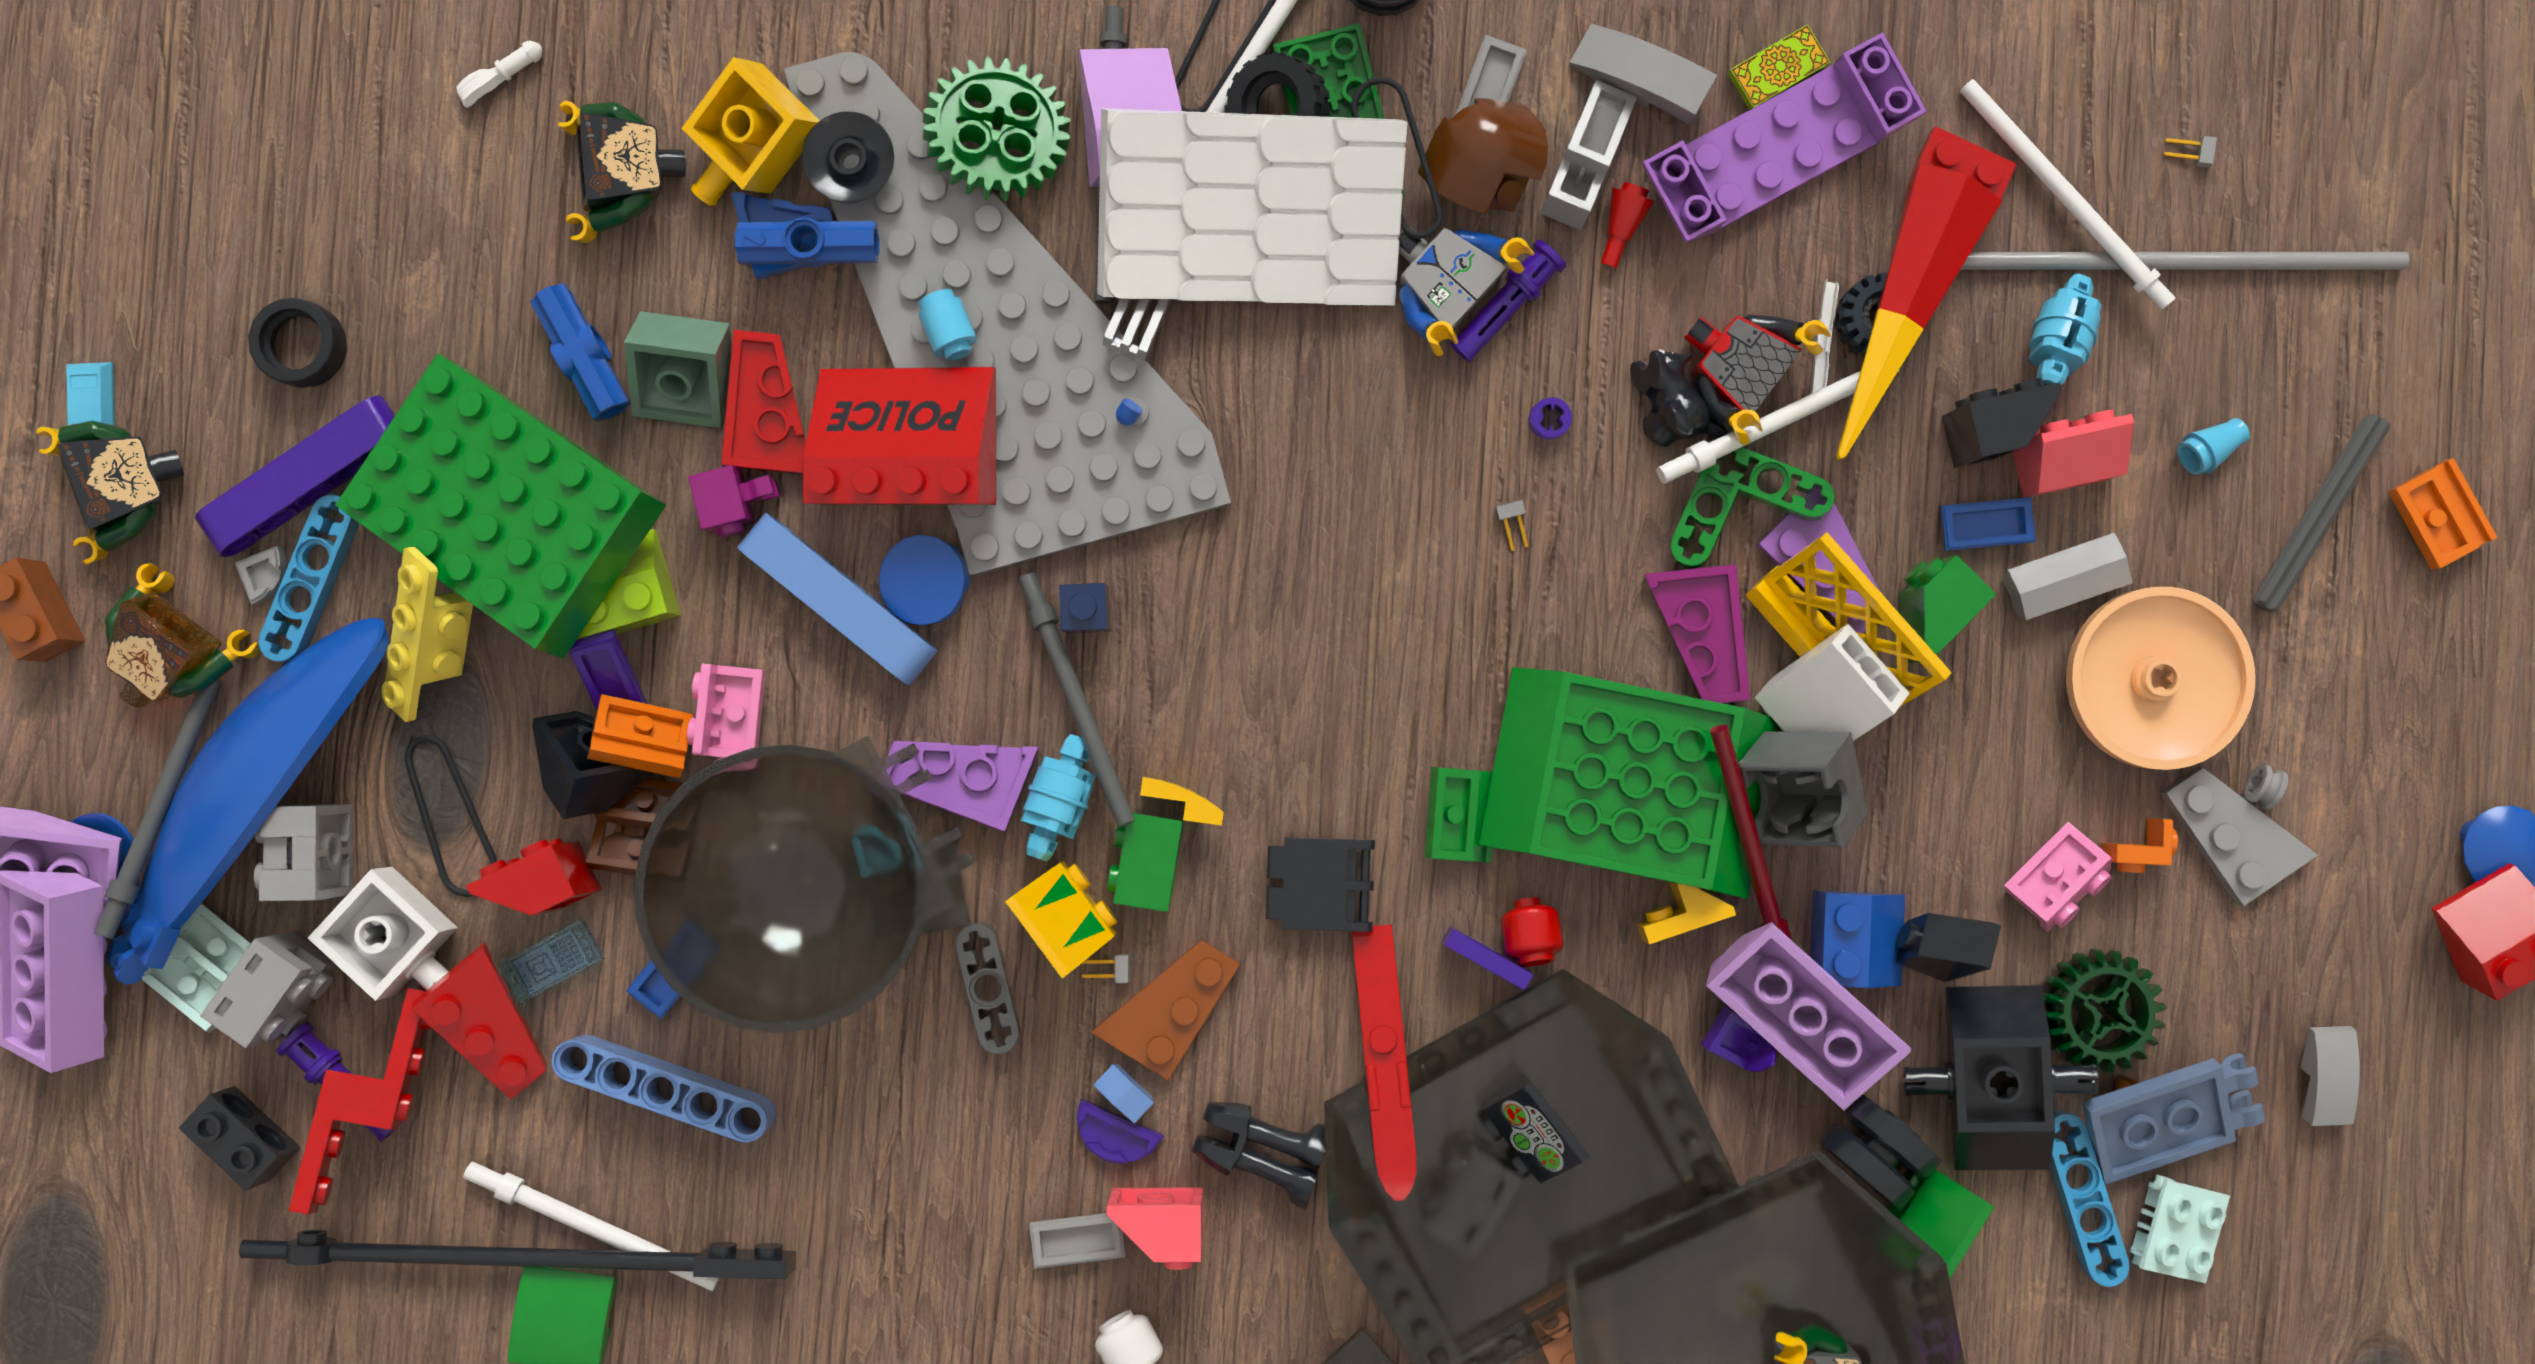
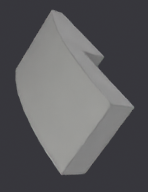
M2352 1026L2311 1027L2308 1031L2300 1066L2310 1076L2302 1118L2311 1126L2354 1124L2360 1079L2357 1032Z

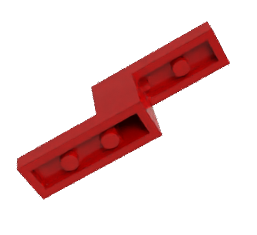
M407 988L384 1079L326 1070L289 1211L313 1214L318 1212L319 1205L325 1206L327 1204L333 1185V1178L327 1177L331 1158L338 1159L345 1140V1131L339 1130L341 1121L389 1130H398L400 1121H408L414 1102V1095L408 1094L412 1075H420L426 1054V1049L419 1048L424 1029H432L411 1009L413 1001L425 991Z

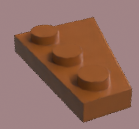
M1201 939L1141 991L1125 1002L1123 1006L1095 1027L1091 1033L1168 1081L1240 966V962Z

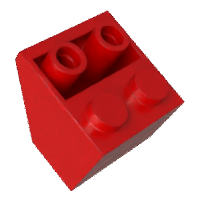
M561 838L549 842L545 839L520 850L522 859L518 857L507 862L500 860L478 870L480 879L466 885L469 893L474 896L531 916L561 910L602 890L593 870L586 864L587 857L580 842L563 843Z

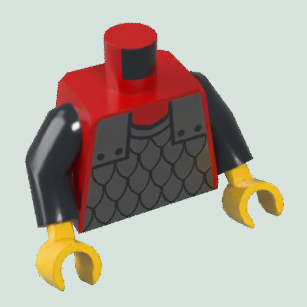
M1748 314L1744 317L1735 316L1720 332L1702 317H1699L1684 339L1704 354L1691 373L1695 377L1694 388L1704 399L1710 411V418L1726 429L1734 430L1736 439L1740 444H1748L1750 440L1748 434L1743 429L1748 426H1754L1758 431L1763 430L1760 418L1755 411L1802 351L1797 345L1803 342L1808 352L1813 355H1819L1823 352L1821 345L1811 340L1819 334L1827 337L1831 336L1825 324L1819 320H1812L1804 324L1777 316Z

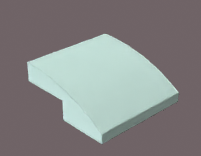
M201 903L181 927L182 930L164 968H148V971L144 972L145 976L142 977V980L203 1030L211 1033L216 1027L201 1018L200 1015L251 943Z

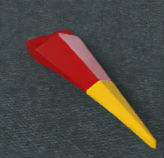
M1937 126L1929 132L1911 172L1880 303L1836 454L1837 461L1847 456L1995 214L2017 165Z

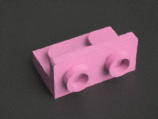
M2067 822L2004 885V890L2040 920V927L2046 932H2049L2055 925L2063 928L2076 916L2080 910L2076 904L2088 892L2095 896L2109 883L2112 878L2109 874L2112 858L2077 828Z

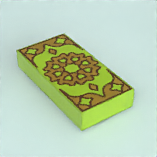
M1807 24L1730 69L1728 76L1748 109L1751 110L1826 68L1831 62Z

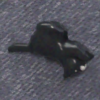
M1661 349L1653 350L1649 354L1648 366L1641 361L1633 362L1630 365L1631 379L1635 387L1652 402V409L1649 415L1642 421L1643 431L1652 442L1662 447H1668L1677 440L1690 439L1703 432H1706L1714 440L1730 433L1722 425L1710 418V411L1704 399L1691 387L1685 376V365L1692 358L1691 353L1678 354Z

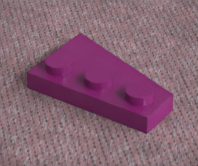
M1736 564L1644 574L1701 699L1718 703L1750 700Z

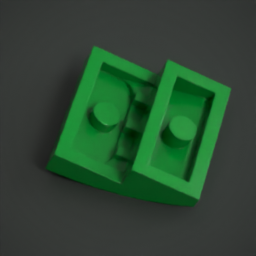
M523 1267L514 1308L507 1362L515 1364H603L611 1328L608 1327V1321L618 1279L611 1276L546 1267Z

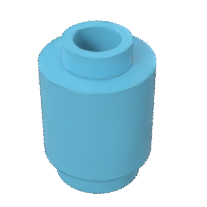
M951 289L938 290L923 297L918 303L921 309L918 316L936 357H945L947 361H955L969 355L972 352L971 346L976 343L977 337L961 298L955 297Z

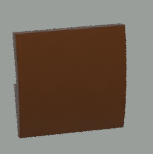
M646 778L608 810L593 813L597 823L586 859L588 867L596 870L679 882L693 816L696 793L695 785Z

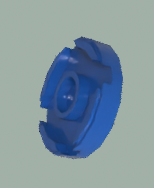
M922 534L904 538L893 546L881 564L879 575L881 596L889 610L904 622L925 626L944 622L957 613L963 604L962 600L965 596V591L968 592L970 582L967 563L959 550L941 538Z

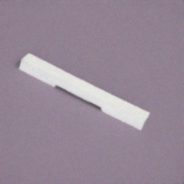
M1827 279L1823 285L1819 321L1825 324L1831 336L1816 335V342L1821 345L1823 352L1819 355H1814L1810 394L1827 387L1832 328L1839 291V284L1827 282Z

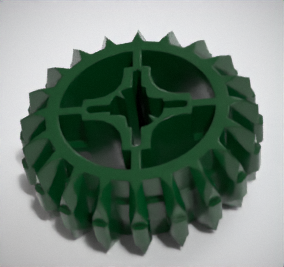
M2096 948L2089 950L2088 958L2083 953L2076 952L2072 954L2073 966L2062 961L2057 963V969L2061 977L2057 978L2051 975L2045 977V981L2053 989L2051 994L2042 992L2043 1000L2049 1003L2048 1009H2045L2047 1020L2051 1022L2048 1024L2050 1038H2055L2051 1045L2052 1050L2060 1054L2066 1052L2065 1061L2069 1064L2077 1065L2080 1062L2081 1065L2095 1064L2096 1067L2099 1066L2100 1070L2105 1073L2114 1072L2116 1064L2125 1070L2132 1068L2131 1055L2139 1060L2147 1059L2146 1052L2142 1046L2144 1044L2158 1045L2159 1042L2156 1037L2151 1035L2153 1028L2163 1029L2166 1027L2164 1022L2155 1019L2156 1013L2163 1012L2167 1007L2164 1003L2153 1000L2163 991L2159 985L2148 984L2153 973L2149 969H2138L2139 962L2133 957L2127 956L2122 960V954L2119 951L2109 950L2104 955L2102 950ZM2111 974L2106 983L2101 982L2090 993L2079 989L2086 981L2093 977ZM2128 996H2130L2131 1000V1017L2127 1014L2125 1010V1003ZM2088 1001L2097 1004L2102 1003L2101 1007L2104 1010H2106V1014L2113 1017L2115 1020H2111L2105 1017L2101 1018V1013L2098 1012L2097 1008L2091 1005ZM2072 1004L2076 1006L2078 1011V1020L2074 1027L2071 1020ZM2118 1029L2123 1032L2113 1042L2093 1047L2097 1038L2102 1040L2108 1031Z

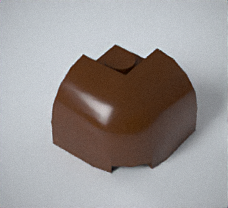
M1475 98L1473 105L1463 108L1450 120L1446 117L1443 118L1432 137L1425 155L1436 191L1440 195L1456 204L1484 214L1487 213L1489 208L1514 212L1529 178L1540 181L1542 179L1547 164L1548 142L1542 123L1526 106L1491 98ZM1420 165L1417 173L1426 181L1422 165Z

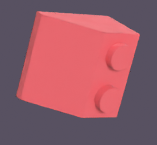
M1203 1187L1112 1188L1107 1203V1216L1153 1262H1164L1165 1268L1173 1270L1189 1269L1192 1267V1262H1201L1203 1250Z

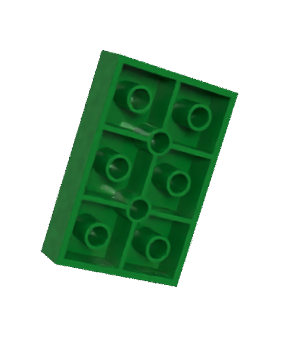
M437 353L335 506L403 554L404 548L415 547L437 567V579L534 649L564 659L666 507V504L468 369Z

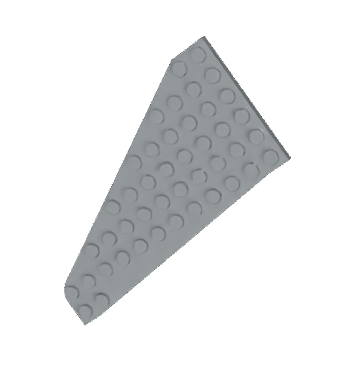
M843 52L784 68L790 92L819 120L843 111L863 113L881 124L893 144L895 156L893 171L886 185L876 195L856 203H841L831 199L830 202L838 221H875L878 225L880 238L878 263L854 264L894 368H996V505H947L959 535L970 576L973 577L1232 505L1213 435L1146 360L1144 361L1102 345L1103 336L1110 320L993 191L988 200H984L982 187L977 186L968 195L966 194L967 181L962 179L954 185L949 183L951 169L937 172V159L940 156L928 157L927 155L928 143L931 141L923 140L922 137L923 126L927 125L923 123V114L876 62L858 53ZM847 156L844 160V167L849 169L856 167L859 163V156ZM942 289H951L955 297L961 298L977 337L976 343L971 346L972 352L955 361H947L945 357H936L918 316L921 311L918 304L919 301L926 295ZM1119 331L1116 338L1122 340L1123 335ZM1124 398L1134 401L1142 408L1139 418L1130 426L1120 424L1115 415L1118 406Z

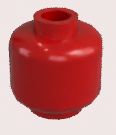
M1538 897L1514 901V909L1506 912L1500 919L1506 955L1510 959L1518 960L1520 967L1541 966L1554 962V955L1564 947L1558 911L1552 906L1541 905L1540 898Z

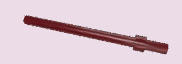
M1725 724L1714 726L1710 729V734L1763 923L1760 927L1772 922L1788 938L1792 939L1787 920L1781 918L1729 727Z

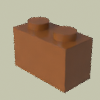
M15 557L0 565V629L16 660L47 662L86 642L46 562Z

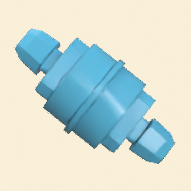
M2074 274L2065 283L2063 288H2060L2050 299L2043 302L2038 318H2036L2033 324V335L2029 344L2031 352L2028 359L2032 365L2038 367L2036 379L2042 378L2043 386L2058 382L2062 385L2067 376H2071L2088 361L2092 347L2098 339L2097 331L2101 321L2100 310L2102 305L2099 300L2092 298L2093 283L2091 278L2085 275Z
M1072 734L1065 739L1059 751V754H1061L1060 760L1047 756L1043 757L1033 783L1028 787L1030 791L1020 820L1035 827L1034 832L1029 833L1026 855L1046 862L1052 857L1058 845V842H1056L1057 835L1069 839L1074 838L1084 812L1089 808L1087 804L1096 778V774L1082 768L1083 764L1088 762L1089 754L1082 737Z

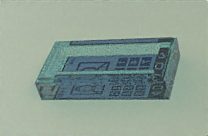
M582 919L499 963L521 1004L604 960L605 957L585 920Z

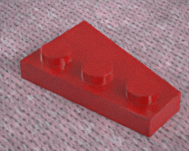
M733 329L721 465L722 467L733 465L740 469L803 475V454L806 441L780 335Z
M484 942L414 1000L411 1009L512 1100L546 1071L547 1062L524 1017L520 1016L510 997V990L503 977L499 976L491 960L492 955Z

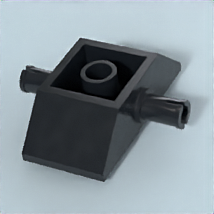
M2041 985L1945 987L1949 1063H1946L1945 1067H1903V1077L1906 1081H1921L1904 1082L1905 1096L1947 1095L1948 1099L1951 1100L1954 1170H2050L2055 1136L2053 1100L2055 1093L2098 1094L2099 1083L2094 1081V1079H2098L2096 1065L2053 1066L2050 1033ZM2003 1071L2006 1076L2011 1077L2010 1081L2002 1083V1090H1996L1990 1080L1996 1076L1997 1072Z

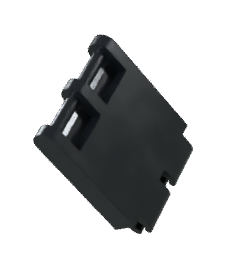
M1285 837L1284 846H1268L1267 878L1283 879V887H1267L1266 919L1282 920V929L1372 932L1373 922H1368L1369 891H1374V881H1370L1371 850H1375V840ZM1357 849H1362L1361 880H1356ZM1356 890H1360L1359 921H1355Z

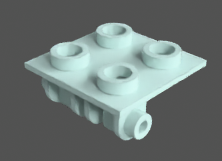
M2156 1174L2154 1182L2148 1183L2149 1188L2144 1203L2156 1209L2153 1211L2141 1208V1213L2152 1217L2153 1220L2151 1224L2142 1221L2137 1223L2138 1227L2148 1230L2149 1234L2139 1230L2136 1231L2133 1245L2129 1251L2134 1254L2132 1263L2139 1265V1268L2206 1283L2209 1270L2213 1264L2214 1252L2221 1227L2226 1218V1209L2230 1195L2175 1182L2171 1178Z

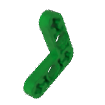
M1741 447L1718 459L1725 460L1728 455L1735 456V465L1747 471L1749 462L1756 463L1757 465L1750 475L1749 486L1741 484L1744 474L1735 470H1730L1727 476L1721 475L1720 466L1717 463L1703 470L1672 537V557L1678 565L1686 569H1696L1705 565L1712 555L1738 494L1801 519L1817 521L1827 516L1832 509L1835 497L1833 488L1829 482L1818 476ZM1764 471H1776L1782 476L1784 484L1780 491L1774 494H1767L1758 488L1757 478ZM1794 478L1800 481L1797 484L1796 490L1805 494H1810L1813 488L1819 489L1821 491L1820 499L1826 502L1825 505L1816 504L1813 510L1805 508L1806 500L1795 494L1792 496V503L1783 501L1789 493L1791 479ZM1710 494L1720 498L1723 509L1718 516L1704 518L1698 513L1696 504L1704 495ZM1689 519L1701 527L1714 528L1712 535L1703 530L1699 538V547L1704 552L1702 554L1694 553L1691 559L1684 557V548L1679 546L1681 541L1689 542L1694 534L1695 526L1687 525Z

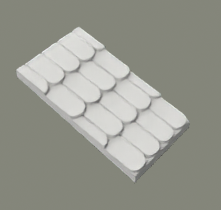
M1101 108L1097 294L1103 297H1116L1120 299L1263 301L1265 303H1323L1326 305H1395V281H1397L1398 236L1400 235L1403 195L1401 192L1404 180L1407 121L1399 119Z

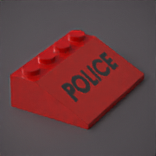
M996 368L820 369L803 454V504L996 505Z

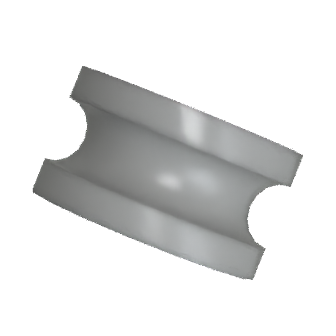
M2265 763L2259 764L2252 771L2244 789L2245 799L2252 803L2260 800L2262 807L2266 809L2274 808L2286 791L2288 774L2282 770L2272 772L2271 766Z

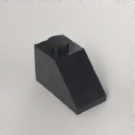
M1933 913L1907 920L1899 931L1897 946L1900 948L1896 963L1942 982L1990 970L2001 926L1993 922Z

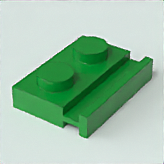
M1431 767L1425 858L1492 863L1493 848L1478 845L1492 772Z

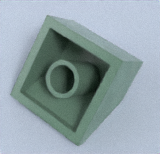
M640 311L624 341L632 416L722 428L727 405L732 351L730 323Z

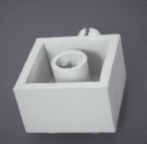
M393 867L371 869L312 932L308 939L370 997L377 1001L397 995L413 978L423 988L428 990L449 971L435 959L436 951L458 927Z

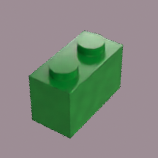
M1132 812L1136 820L1134 823L1122 828H1118L1117 825L1114 846L1121 847L1122 852L1120 865H1111L1107 892L1115 893L1114 904L1168 912L1171 904L1184 820Z

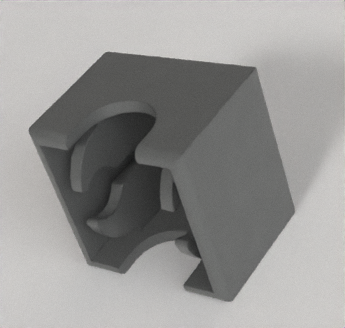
M1765 731L1739 762L1745 787H1750L1755 779L1760 787V809L1754 821L1761 844L1845 847L1868 815L1851 732Z

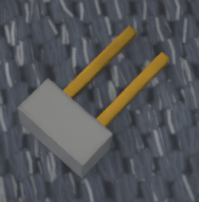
M2203 136L2200 142L2171 138L2165 139V143L2199 146L2197 155L2164 152L2163 156L2197 160V167L2210 168L2213 165L2217 137Z
M1520 499L1495 506L1498 520L1503 519L1510 550L1514 551L1515 549L1507 518L1517 516L1524 547H1528L1521 514L1526 513L1523 500Z
M1117 954L1114 956V960H1085L1082 964L1115 963V974H1082V978H1115V983L1131 982L1130 954Z

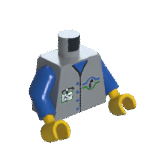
M1444 228L1430 244L1423 238H1412L1403 233L1398 239L1399 254L1411 264L1403 272L1399 282L1402 286L1399 298L1406 323L1424 340L1429 342L1436 356H1442L1444 353L1439 342L1443 339H1451L1454 344L1458 343L1454 329L1502 277L1506 269L1502 263L1506 262L1515 273H1522L1525 268L1516 258L1524 253L1533 256L1534 252L1522 238H1512L1508 241L1491 234L1457 229L1452 232Z

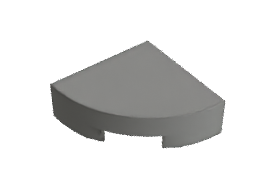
M275 546L235 562L251 605H260L266 602L279 589L287 565L284 547Z

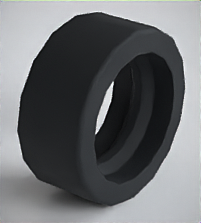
M296 297L278 299L263 307L253 319L248 334L249 353L257 368L271 379L298 388L318 386L331 379L342 366L347 351L346 335L338 319L325 308ZM294 317L311 319L321 330L322 343L319 353L311 364L302 369L287 368L275 356L274 342L277 332L285 322Z

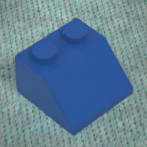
M1813 890L1810 957L1843 987L1876 988L1902 986V965L1896 963L1900 948L1897 946V937L1901 927L1904 925L1905 895Z

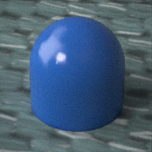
M1124 398L1116 410V419L1120 424L1130 426L1137 421L1142 413V408L1134 401Z

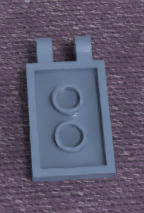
M2233 1054L2226 1057L2221 1065L2212 1058L2083 1101L2082 1105L2088 1133L2104 1184L2106 1185L2235 1142L2234 1130L2263 1123L2265 1121L2263 1106L2261 1103L2253 1105L2251 1093L2245 1090L2259 1084L2256 1068L2254 1066L2246 1068L2245 1058L2242 1054ZM2237 1090H2244V1091L2236 1092V1093H2234L2233 1095L2229 1096V1093H2231V1092H2234V1091H2237Z

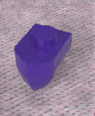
M1724 1005L1701 1044L1708 1051L1751 1072H1762L1773 1067L1776 1063V1049L1736 1012Z

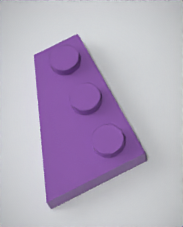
M1813 488L1810 494H1806L1803 497L1806 500L1805 508L1813 510L1816 504L1825 505L1826 502L1820 499L1821 491L1819 489ZM1834 502L1829 514L1817 521L1804 520L1787 513L1755 545L1776 566H1780L1828 532L1878 589ZM1821 550L1815 553L1816 568L1834 573V564ZM1787 574L1800 590L1805 592V578ZM1816 581L1817 596L1835 600L1834 585ZM1846 589V603L1865 607V599L1857 591ZM1822 610L1836 624L1835 613ZM1847 616V624L1855 632L1863 633L1866 630L1865 620Z
M894 741L877 784L878 786L1006 834L1039 748Z

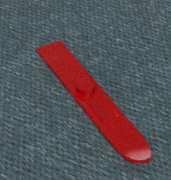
M1392 924L1373 926L1372 932L1352 931L1375 1161L1378 1176L1385 1191L1395 1201H1403L1414 1186L1417 1174V1152Z

